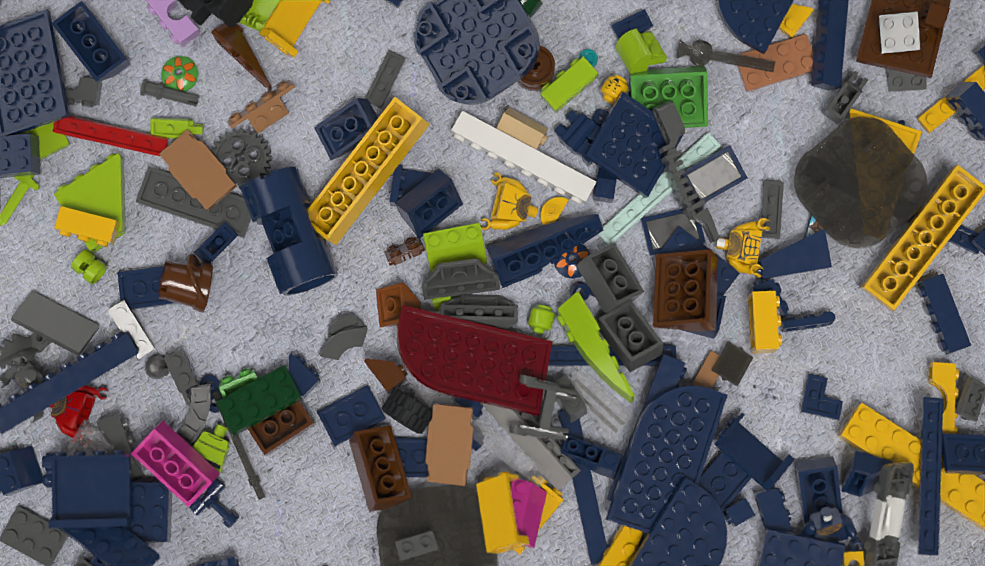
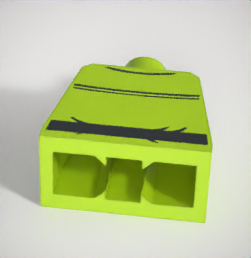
M217 424L213 434L204 431L192 448L218 472L222 473L231 443L223 440L228 429Z

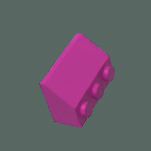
M516 479L510 482L517 532L520 536H528L529 544L525 546L534 549L547 492L532 482Z

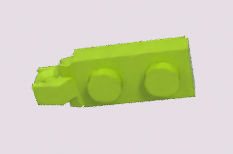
M150 118V134L177 139L187 129L193 136L194 134H203L204 124L194 123V120Z

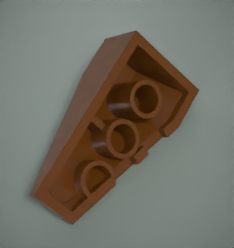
M225 23L213 29L211 33L215 41L268 91H271L272 87L242 33L244 30L238 24L234 27H228Z

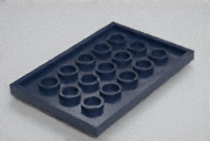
M47 9L0 26V136L17 135L70 117L53 25L51 24V14Z

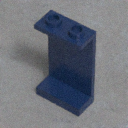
M741 413L737 418L733 416L727 423L729 427L727 429L724 427L717 434L719 439L714 445L768 491L777 483L795 459L789 454L786 458L780 460L739 423L745 414Z

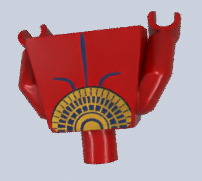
M85 385L49 406L53 408L51 417L56 419V425L60 431L73 439H80L83 445H89L83 441V437L88 436L92 438V435L89 433L81 434L80 431L84 432L96 397L93 395H97L100 400H106V397L99 395L101 391L108 392L106 388H99L97 390L95 387Z

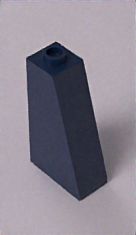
M825 229L759 260L758 264L764 268V270H757V273L762 275L761 280L831 268Z

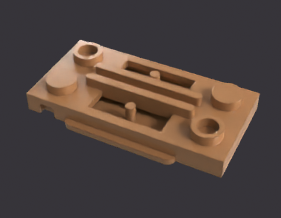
M188 129L159 154L168 164V170L193 199L197 198L207 211L212 209L237 187L226 174L224 166L202 141H198Z
M433 404L432 421L429 422L426 464H428L429 470L427 482L467 485L473 440V407Z

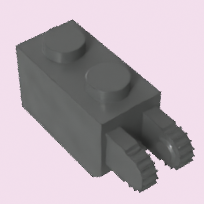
M854 71L849 80L842 85L822 113L837 125L843 120L858 99L868 81L867 78H864L858 87L855 86L852 82L858 76L857 71Z
M179 350L164 357V360L179 393L183 395L189 407L191 398L187 392L191 390V386H198L199 382L185 352Z

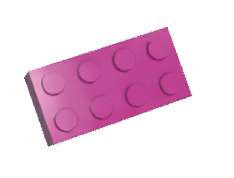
M163 420L131 453L188 507L220 474Z

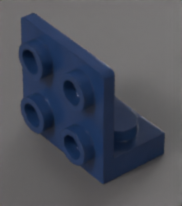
M398 165L393 174L390 206L396 207L395 202L433 173L403 169V165Z

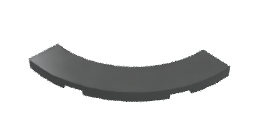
M210 384L191 386L190 408L183 424L176 432L190 446L200 435L208 417L211 402Z

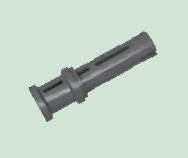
M144 79L142 82L141 96L149 95L156 97L157 100L164 98L194 107L198 105L199 95L167 88L163 83L156 84L148 82L147 79Z

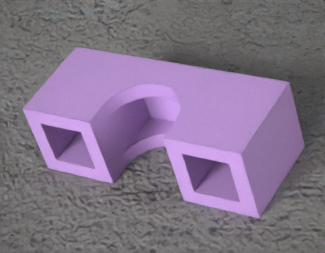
M146 0L149 5L146 8L153 16L157 15L159 17L158 23L164 30L168 29L171 32L169 37L176 45L179 43L184 47L200 35L199 30L187 15L180 20H172L170 18L171 11L178 6L175 0Z

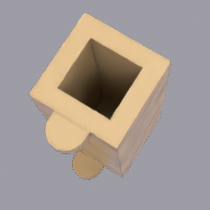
M510 107L503 113L496 128L536 150L540 145L544 146L549 137L546 135L549 128Z

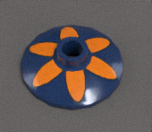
M581 243L576 245L569 254H562L557 258L558 261L554 263L555 269L565 278L575 279L582 276L576 265L586 256L590 255V252ZM570 256H575V257H576V261H575V262H571V261L569 260V257H570Z

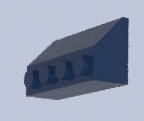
M83 1L51 23L96 82L114 77L131 65Z

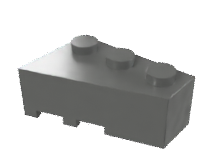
M119 413L96 421L107 455H113V451L125 450V454H131L135 450L134 439L127 430L130 427L126 418H122ZM131 454L132 482L145 477L140 462Z

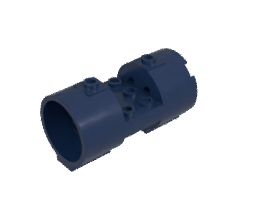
M285 167L271 171V174L265 175L262 178L259 176L248 180L240 186L252 221L264 226L274 253L266 259L279 294L284 296L309 291L332 281L338 276L325 239L316 238L315 229L312 227L307 208L311 206L310 197L300 172L296 167Z

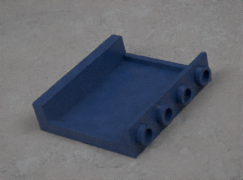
M125 450L113 451V455H105V451H93V455H86V452H74V456H66V452H54V456L48 457V460H51L52 520H49V528L132 525L131 454H125Z

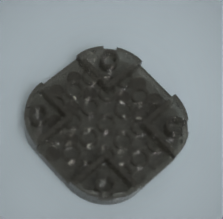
M854 117L839 124L838 128L801 157L795 169L794 188L802 205L835 242L848 248L863 249L880 243L920 209L927 195L928 181L920 160L916 158L889 125L876 118Z
M451 484L410 489L411 499L381 510L378 516L377 540L380 566H499L498 554L487 553L478 493L470 487ZM433 531L438 550L400 561L395 544L396 541Z

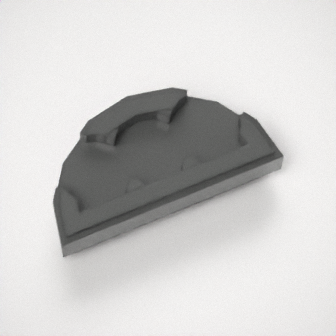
M354 314L339 315L329 325L328 337L334 336L344 328L363 326L364 322Z

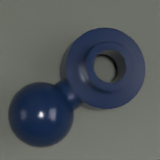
M577 281L570 287L571 296L576 293L578 288H581L579 293L584 301L589 295L595 297L589 286L582 281Z
M47 452L46 456L42 457V467H45L46 470L42 483L47 488H52L51 460H48V457L54 456V452Z

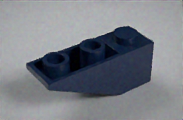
M569 435L560 452L589 470L613 480L622 458V454Z

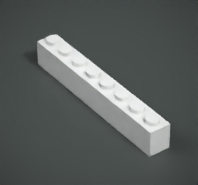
M464 111L461 112L451 130L455 140L471 144L470 147L478 152L480 150L486 152L489 158L495 161L497 159L503 161V165L506 167L520 170L521 175L537 179L538 184L554 188L553 191L555 193L571 197L570 200L578 205H581V203L586 204L596 186V181Z

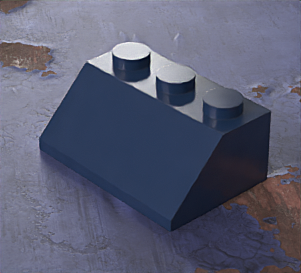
M438 169L395 202V205L401 217L420 239L424 233H428L461 207L463 203L453 180Z

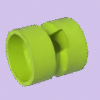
M85 249L73 260L70 268L79 275L83 274V279L90 285H93L104 275L108 266L99 259L95 260V255L88 249Z

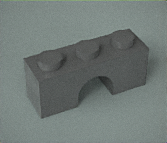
M80 77L79 85L76 89L65 90L67 104L82 103V106L85 107L99 105L102 82H96L94 78Z

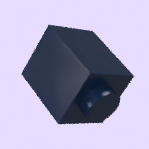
M746 498L724 510L726 513L724 518L727 524H732L733 527L755 516Z

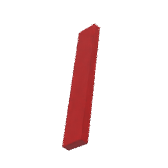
M74 116L55 121L52 131L62 135L160 156L159 154L167 148L169 140L167 137Z

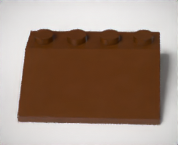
M712 249L656 254L654 328L697 332L716 330L718 257Z

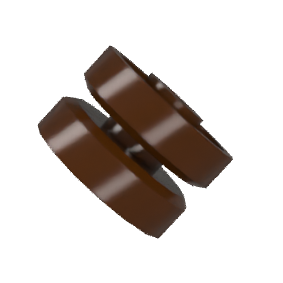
M540 46L539 55L534 65L537 69L533 70L532 68L525 77L517 81L523 89L528 91L541 90L547 83H551L554 77L555 60L552 53L543 46Z

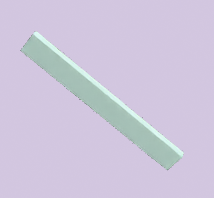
M708 132L677 160H682L683 162L682 165L676 168L677 171L685 170L712 155L721 145ZM668 172L661 174L649 197L645 198L639 194L603 227L602 232L597 234L608 246L621 238L673 191L671 188L672 182L667 178L669 176Z

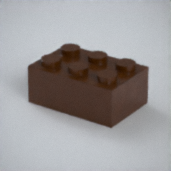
M298 401L248 428V431L262 453L268 456L315 426V423L301 401Z

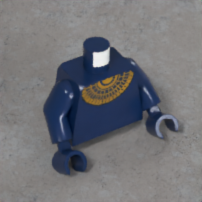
M824 507L820 512L811 514L809 522L801 531L802 535L837 542L850 537L849 543L853 551H855L853 547L855 543H860L861 548H863L861 539L856 536L857 531L852 519L844 513L839 514L837 508Z

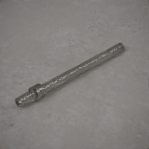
M219 390L212 393L215 403L222 399ZM223 418L249 477L247 480L250 486H253L258 500L266 497L260 485L261 480L255 474L239 435L233 436Z

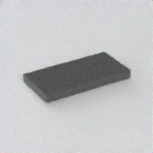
M31 291L11 317L12 322L77 356L82 353L99 329L98 324L34 291Z

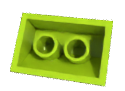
M480 223L423 234L431 272L440 263L478 259L484 264L487 263Z

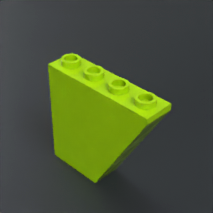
M119 153L109 155L102 164L93 165L86 174L76 176L69 185L64 184L60 186L57 192L54 193V196L62 207L117 220L120 223L116 239L126 233L124 159ZM89 239V242H84L93 254L103 248V246L97 245L94 240Z

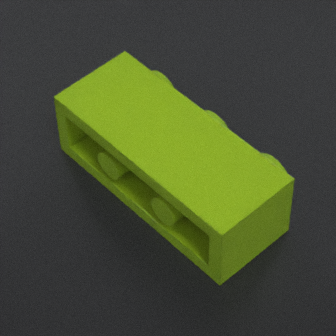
M584 56L581 59L576 58L570 64L571 68L566 72L564 70L555 77L557 80L552 84L550 82L541 89V98L555 113L560 111L599 77L598 72Z

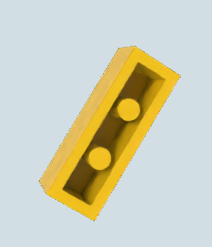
M60 206L54 229L61 236L70 238L71 235L78 236L77 239L80 241L89 242L90 239L96 241L97 245L107 247L108 244L114 246L120 223L117 220Z

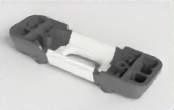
M910 462L891 463L882 466L879 482L874 486V492L877 493L870 536L864 543V549L867 550L864 566H897L901 546L898 539L906 495L910 494L914 474V465Z

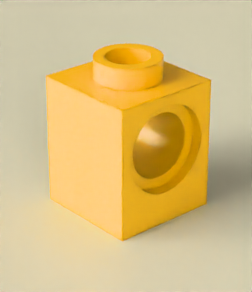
M863 551L844 552L841 566H848L851 560H854L857 566H864Z

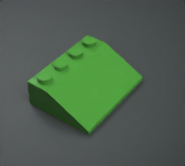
M705 66L657 68L631 74L629 72L630 97L653 112L654 107L672 101L685 128L708 127V82Z

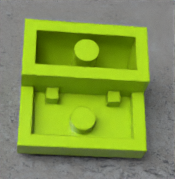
M637 29L630 30L619 38L615 46L630 74L647 71L649 65L666 63L667 60L665 52L652 32L639 33Z

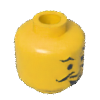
M616 74L608 76L600 89L602 95H604L603 99L610 104L616 102L620 93H627V81Z

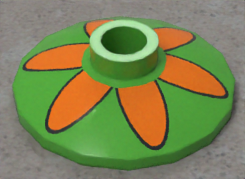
M175 56L167 60L161 71L162 82L167 88L183 92L192 89L197 83L199 76L198 67L194 61L185 56ZM182 70V74L176 75V71Z

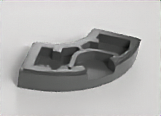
M352 326L344 328L334 336L332 335L324 343L319 355L339 360L347 349L362 347L367 334V327Z

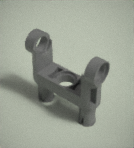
M520 375L519 383L527 384V387L545 390L538 428L510 425L509 433L542 439L552 437L566 441L568 435L560 434V432L568 433L569 428L553 426L551 423L552 413L557 398L574 402L575 397L567 394L576 395V390L559 387L557 383Z

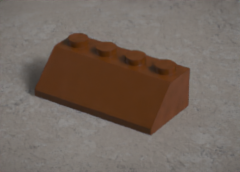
M391 425L355 431L349 439L369 512L388 509L411 499V492Z

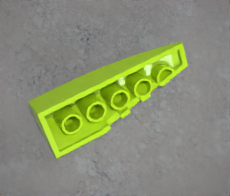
M579 291L576 292L558 308L556 316L560 327L564 326L567 331L565 335L568 341L574 343L579 353L596 374L629 403L634 402L635 395L623 372H618L619 365L615 356L610 357L609 345L606 339L601 340L598 331L600 328Z

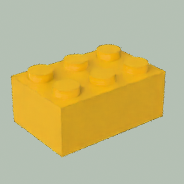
M755 291L748 296L751 354L774 353L779 349V346H782V335L778 334V327L781 326V317L777 315V307H780V298L776 296V291Z

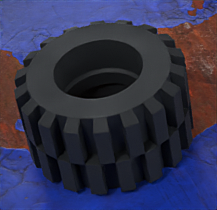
M393 388L381 407L385 414L417 434L424 432L433 415V411L429 407L397 388Z

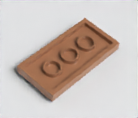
M807 34L769 45L765 54L752 50L736 55L734 58L745 90L750 92L812 73L814 53Z

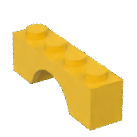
M932 362L929 364L928 383L935 386L943 397L942 434H957L958 429L955 426V418L957 419L958 414L955 413L957 409L955 407V399H958L956 380L959 378V369L956 368V363Z

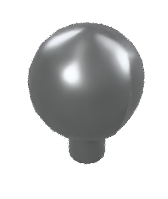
M153 356L147 360L145 371L150 378L161 379L169 374V369L163 357Z

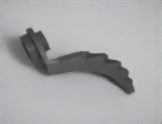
M35 333L30 337L12 334L13 341L4 339L3 344L5 348L0 346V367L4 369L6 364L8 367H11L13 361L19 365L22 363L23 358L31 362L35 354L41 353L51 342Z

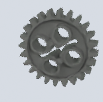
M240 128L239 133L232 129L231 135L225 132L226 138L219 136L220 143L214 142L217 149H211V152L215 154V157L222 165L225 159H232V164L224 166V168L226 169V174L238 185L239 189L248 180L261 177L262 174L268 175L265 168L271 169V166L267 164V162L272 161V158L267 156L271 154V150L266 149L269 146L267 142L262 143L264 140L262 136L257 139V132L251 135L250 129L246 133H244L242 128ZM237 142H241L242 148L239 150H234L233 145ZM252 152H258L259 155L256 159L252 160L249 158ZM243 156L245 159L244 161H238L237 157ZM248 168L249 172L247 175L241 176L239 175L240 170Z

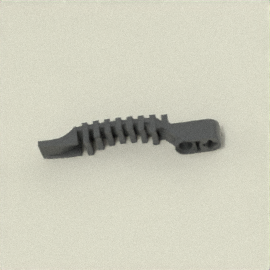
M669 101L653 108V115L666 142V145L658 150L660 154L665 153L661 161L662 164L665 163L666 167L664 170L669 174L667 178L672 182L671 188L672 190L675 189L676 193L674 195L676 198H679L680 202L678 204L680 207H683V214L687 215L689 220L699 223L704 228L710 243L718 240L719 236L708 208L697 214L695 212V209L705 204L706 201L702 199L693 205L690 201L696 199L699 195L696 192L689 197L686 193L693 190L691 185L686 188L683 187V184L689 181L687 177L680 180L679 176L685 173L684 169L679 171L676 169L683 164L682 160L675 162L674 159L682 155L681 150L677 151L675 146L679 136L685 134V127L674 103Z

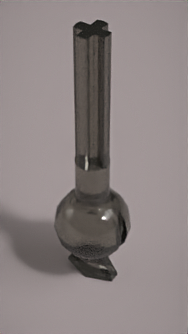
M680 39L677 48V58L689 56L690 61L697 66H704L710 61L774 72L776 62L713 50L711 44L705 40H697L692 45H687Z

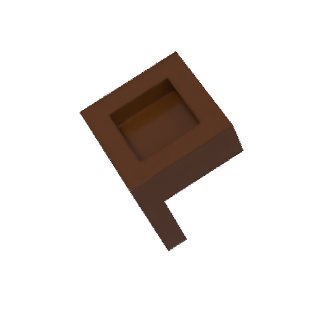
M931 3L925 25L938 28V35L942 36L950 8Z

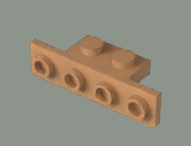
M291 81L280 83L277 89L272 92H266L259 101L249 103L242 112L232 114L227 121L228 125L232 129L248 119L255 131L260 133L289 114L280 97L294 89V84Z

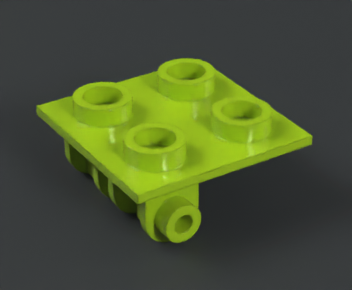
M253 0L252 7L239 23L261 31L280 0Z

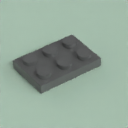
M17 506L0 536V541L45 566H52L68 535L59 528H49L48 521L21 506Z

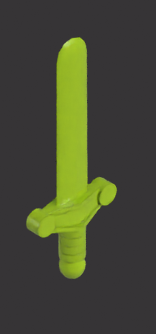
M35 175L14 177L20 182L0 213V226L7 223L29 187L35 191L40 189V186L33 180Z

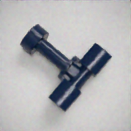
M216 479L207 488L208 492L202 498H198L189 508L197 516L206 508L209 510L213 508L224 519L223 524L229 529L239 517L234 512L230 514L218 503L220 500L218 495L226 487Z

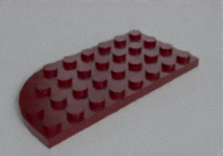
M402 305L397 326V347L405 367L421 384L443 394L535 416L540 414L544 390L527 387V384L519 383L520 375L546 381L553 341Z

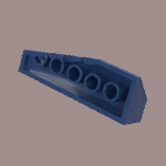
M598 214L580 216L530 229L487 246L486 249L495 272L499 274V282L502 288H505L543 271V267L558 261L557 258L562 254H569L576 245L584 244L602 232L603 227Z

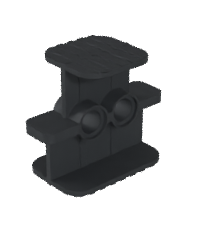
M178 0L185 9L192 11L191 18L198 25H202L213 14L228 27L236 26L253 4V0Z

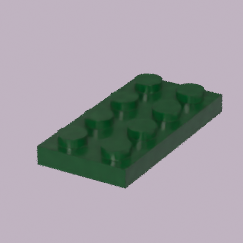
M284 364L216 401L231 434L236 436L303 398Z

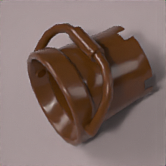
M194 254L188 255L187 263L165 261L163 265L165 270L161 274L158 299L189 306L194 311L203 313L209 298L213 264L200 263Z

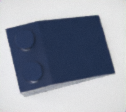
M356 98L318 124L314 129L330 160H334L354 150L378 117L368 99Z
M834 457L794 462L804 523L807 524L810 515L820 512L824 507L837 508L839 514L843 513L838 469Z

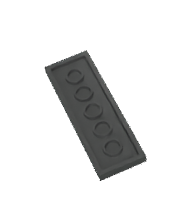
M148 166L135 201L138 204L214 229H218L226 222L238 234V237L245 238L251 221V216L243 197L229 193L212 209L207 211L197 198L193 199L171 173Z

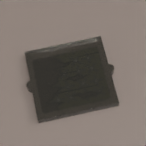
M727 341L711 371L721 376L722 380H727L733 385L738 386L753 357L743 351V348H738Z

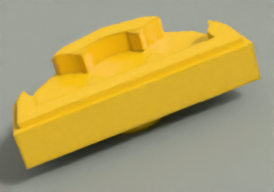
M554 197L548 200L543 205L540 213L542 224L546 225L556 222L569 199Z

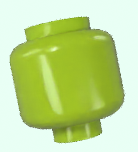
M537 305V307L531 309L528 325L533 328V332L544 334V331L552 329L555 313L548 306Z

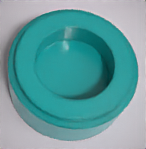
M586 49L580 53L579 59L584 56L593 67L596 66L598 56L594 50Z

